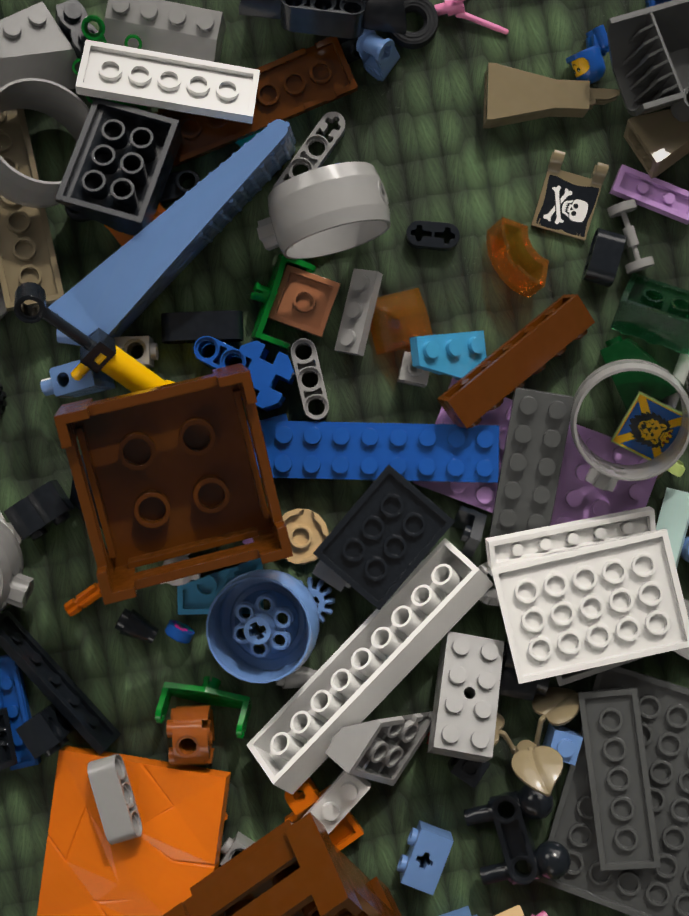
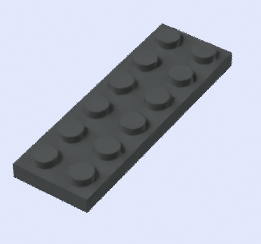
M515 387L488 538L550 526L569 429L571 408L574 401L573 396Z
M637 687L578 692L600 869L601 871L661 868Z

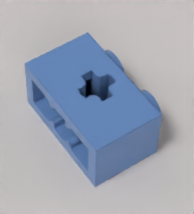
M419 820L417 828L412 827L407 839V844L410 845L406 855H401L397 865V871L399 872L402 884L434 895L454 842L451 832ZM425 852L428 853V856H424L422 860L419 859V856H423Z

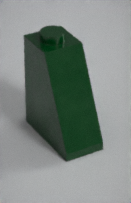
M621 335L606 341L605 345L607 348L600 350L606 364L623 359H639L663 367L631 338L622 340ZM626 371L611 375L627 411L639 391L656 400L677 393V390L669 382L651 373ZM677 379V381L681 384V386H682L683 389H684V386H683L682 382H680V381Z

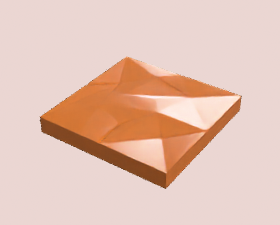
M70 745L59 749L37 916H163L175 906L192 896L190 888L219 868L231 772L191 765H170L167 761L119 754L124 761L141 818L142 835L111 845L105 836L88 778L87 766L91 761L119 753L104 751L99 755L94 749Z

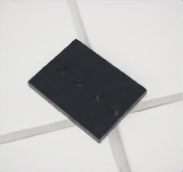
M387 465L316 548L313 554L380 610L455 521L395 469Z

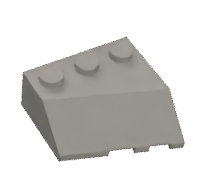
M43 1L0 20V88L15 80L40 78L58 83L67 89H76L78 76L72 70V64L77 59L76 53ZM78 62L76 63L75 67L76 70L79 72L80 64Z
M433 711L377 719L342 727L331 739L330 746L325 753L350 775L394 786L429 732Z

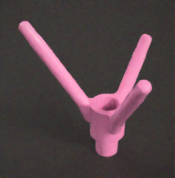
M445 0L443 3L434 5L438 16L448 14V16L455 15L457 18L466 19L505 35L509 33V30L466 13L464 0Z

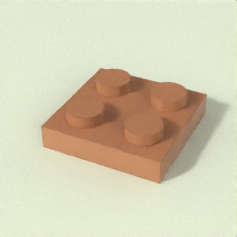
M287 265L268 318L322 338L341 284Z

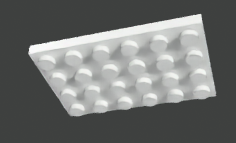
M667 529L647 532L491 569L519 684L689 647V619Z

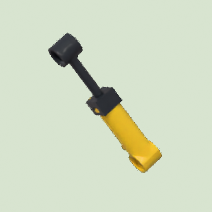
M27 282L21 284L16 289L14 313L20 321L33 324L43 319L81 346L80 363L71 372V377L74 380L80 381L91 369L95 373L101 370L131 392L175 383L171 380L162 379L116 346L115 339L102 329L98 328L88 337L48 308L49 305L46 303L45 290L40 285ZM33 300L37 304L32 306L26 305L24 301Z

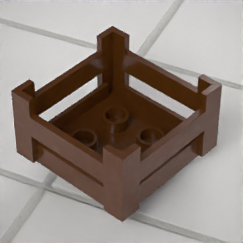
M239 363L213 369L212 374L94 402L92 398L63 404L53 416L61 447L66 450L97 565L96 576L104 605L137 597V590L258 558L261 559L262 564L293 556L258 416L257 399L250 370L243 364ZM241 397L243 398V402H244V406H245V411H246V415H247V419H248V423H249V427H250V432H251V436H252V440H253V444H254V449H253V445H252V441H251V437H250V432H249V428H248V424H247V420H246L245 411H244V407H243V403H242ZM77 436H78L80 448H81V451H82L84 463H85V466H86L88 478H89V481H90L92 493H93V496H94V500H95L96 508H97V511H98L99 519H100V522H101V526H102V530H103V534H104V537H105V541H106L107 548H105L104 541H103V537H102V534H101L99 522H98V519H97L95 507H94V504H93L91 492H90V489H89L88 481H87V478H86L84 466H83V463H82L80 451H79L78 444H77V440H76V437H77ZM255 453H256V457H257V461H258V465H259V470H260V474H261V478H262V482H263V487H262V483H261V479H260V475H259V470H258V466H257V462H256V458H255ZM264 491H265V495H266L268 507H267V504H266V500H265V496H264ZM249 538L253 540V543L137 572V567Z
M311 812L294 824L289 819L192 886L190 888L192 896L163 915L402 916L389 888L377 876L370 880L331 842L325 826Z

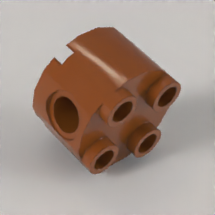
M211 705L176 706V708H171V720H167L166 725L167 737L172 738V747H169L168 753L169 764L177 766L212 764L214 759V748H212L213 741H215V728Z

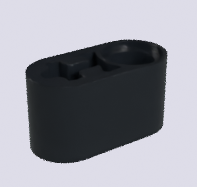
M597 228L592 239L582 279L611 287L617 274L626 236Z

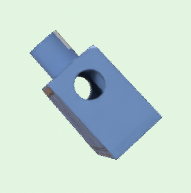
M80 360L50 368V378L42 379L40 383L41 390L45 396L55 394L56 397L75 398L113 389L115 384L114 379L101 370L95 373L91 369L80 381L74 380L71 377V372L80 363Z

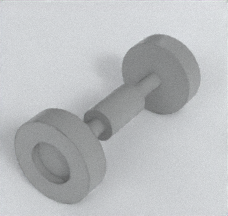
M635 199L620 202L607 209L610 218L622 216L625 226L623 233L626 236L628 248H632L635 261L625 265L627 274L655 265L653 256L640 258L637 248L639 241L634 225H630L627 213L637 209Z

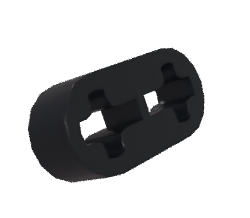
M414 221L408 226L406 232V241L411 247L417 249L450 251L455 248L460 238L459 230L456 226L442 222ZM416 228H421L423 234H430L431 237L424 236L418 242L411 233H415ZM447 230L454 239H450L449 244H445L443 238H436L434 235H443L444 231Z

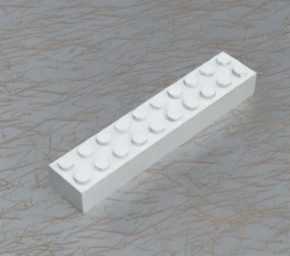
M446 538L413 570L380 610L376 609L248 742L247 747L273 785L293 795L329 757L325 752L330 746L333 736L342 727L362 723L494 585L478 567Z

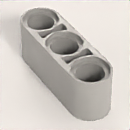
M300 338L292 344L291 357L303 409L308 418L314 421H321L329 413V402L317 350L311 340ZM301 346H308L312 350L311 356L306 360H301L296 356V351ZM308 373H314L318 376V383L311 388L304 386L302 383L303 377ZM314 400L322 401L325 405L324 412L320 415H313L309 412V405Z
M114 754L89 762L87 766L88 778L109 844L113 845L140 837L142 835V822L121 755Z

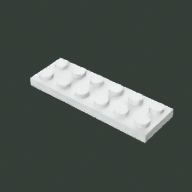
M86 40L75 87L76 94L252 124L260 70Z

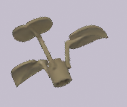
M549 687L545 696L540 694L534 696L532 708L536 714L541 715L538 720L534 742L522 740L517 746H514L508 734L502 730L505 725L504 717L497 713L494 746L499 742L500 736L503 737L510 748V753L513 754L512 769L515 775L527 786L547 797L551 795L554 785L562 773L563 759L561 754L555 749L548 746H540L539 742L543 723L547 719L554 726L565 725L577 715L580 708L578 692L561 687Z

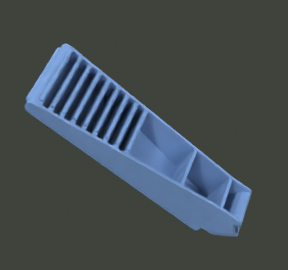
M276 119L269 123L266 128L260 133H256L254 138L245 143L237 152H234L231 157L222 162L214 171L209 172L208 176L199 181L196 186L187 191L184 196L175 201L173 205L48 308L88 337L98 328L111 337H120L207 244L211 243L219 232H222L228 222H231L232 218L238 212H241L242 208L249 201H252V197L262 190V187L272 179V176L278 170H281L288 160H291L292 155L295 153L296 140L290 123L281 119ZM57 329L56 337L58 343L80 346Z

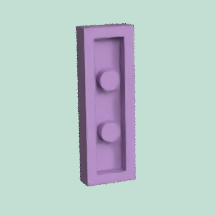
M622 164L620 166L610 194L625 200L635 199L636 204L686 225L689 224V191L658 178L651 179L648 174Z

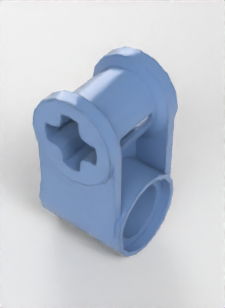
M364 29L363 34L358 37L356 49L363 61L365 70L375 79L384 81L400 59L394 41L390 38L384 39L378 36L374 30Z

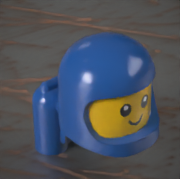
M600 25L585 33L587 49L565 59L567 64L572 65L576 80L590 81V84H593L603 77L606 69L603 56L609 52L607 32L604 25Z

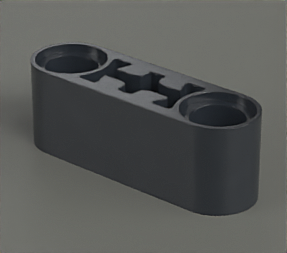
M225 310L162 313V343H195L202 336H210L222 342L244 341L243 312Z

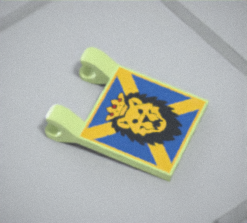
M639 391L611 438V442L647 460H652L663 453L674 441L680 429L682 412ZM678 460L667 471L677 477H681L685 467L683 462Z

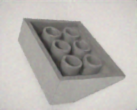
M108 0L104 19V37L108 44L125 46V38L130 34H136L141 38V49L219 63L226 30L223 12L165 0ZM130 38L128 46L137 48L139 42L135 38Z

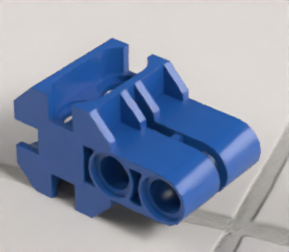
M202 336L197 339L193 347L195 356L212 369L230 366L233 360L241 359L242 364L250 370L254 391L258 392L256 406L266 412L282 407L286 399L282 396V393L274 390L279 379L292 385L296 378L288 355L279 351L273 364L265 361L270 351L265 349V344L257 340L240 346L238 350L213 337ZM210 347H215L214 355L210 358H205V351Z

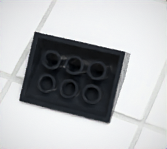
M94 97L56 194V202L116 231L135 236L154 219L182 142L179 120Z

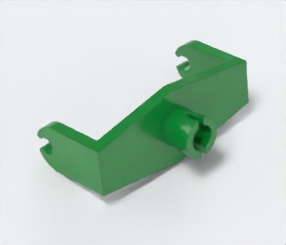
M282 253L278 255L268 285L265 286L256 282L252 289L254 293L251 292L250 299L261 302L251 338L289 350V343L265 335L263 330L273 306L285 265L288 264L310 273L315 272L316 266L300 259H288Z
M205 676L202 686L164 682L155 712V720H157L156 723L160 724L164 722L172 696L208 705L241 709L237 723L236 735L237 738L243 739L252 702L248 696L218 690L221 681L215 677H212V681H209L210 676Z

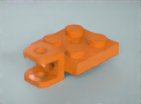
M309 777L293 795L285 791V800L293 812L288 814L284 821L289 819L294 824L300 820L330 785L319 792L318 787ZM349 811L328 835L331 842L341 851L362 836L364 830Z

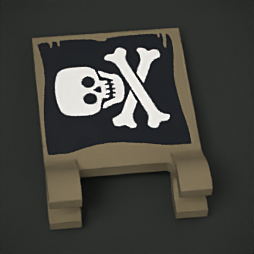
M554 150L549 160L531 226L585 241L609 165L598 162L593 168L591 178L583 177L561 170L566 152Z

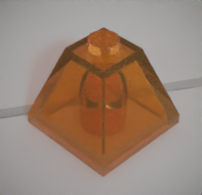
M419 288L377 297L370 327L376 355L410 348V337L433 335L427 309Z

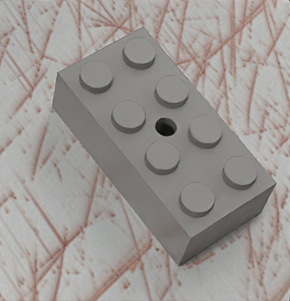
M449 631L442 638L427 753L482 763L487 762L493 757L504 641ZM464 692H467L471 699L466 698Z

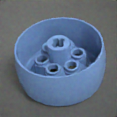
M258 569L246 572L229 581L216 595L209 608L206 620V637L215 660L229 674L250 683L278 681L294 673L308 660L315 648L319 634V612L310 591L300 580L290 574L273 569ZM262 599L269 600L271 604L269 610L262 609L260 605ZM243 607L249 608L251 612L250 617H243ZM279 613H284L288 616L287 623L282 624L278 621L277 616ZM256 622L259 626H265L266 630L263 633H259L256 630ZM282 635L285 638V644H277L275 636ZM264 644L265 649L258 648L255 645Z

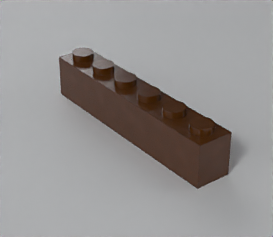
M564 294L438 397L437 400L454 424L466 429L476 426L482 421V416L489 410L498 408L504 402L503 398L509 393L514 392L515 387L522 388L525 385L524 381L531 375L538 374L546 367L545 363L551 358L560 356L567 350L566 346L586 335L587 329L595 323L594 319L578 294Z

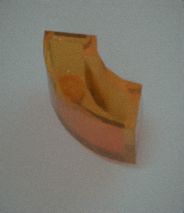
M502 217L487 230L486 238L489 258L495 271L504 283L513 291L529 298L545 287L549 260L540 256L532 247L528 237V226Z

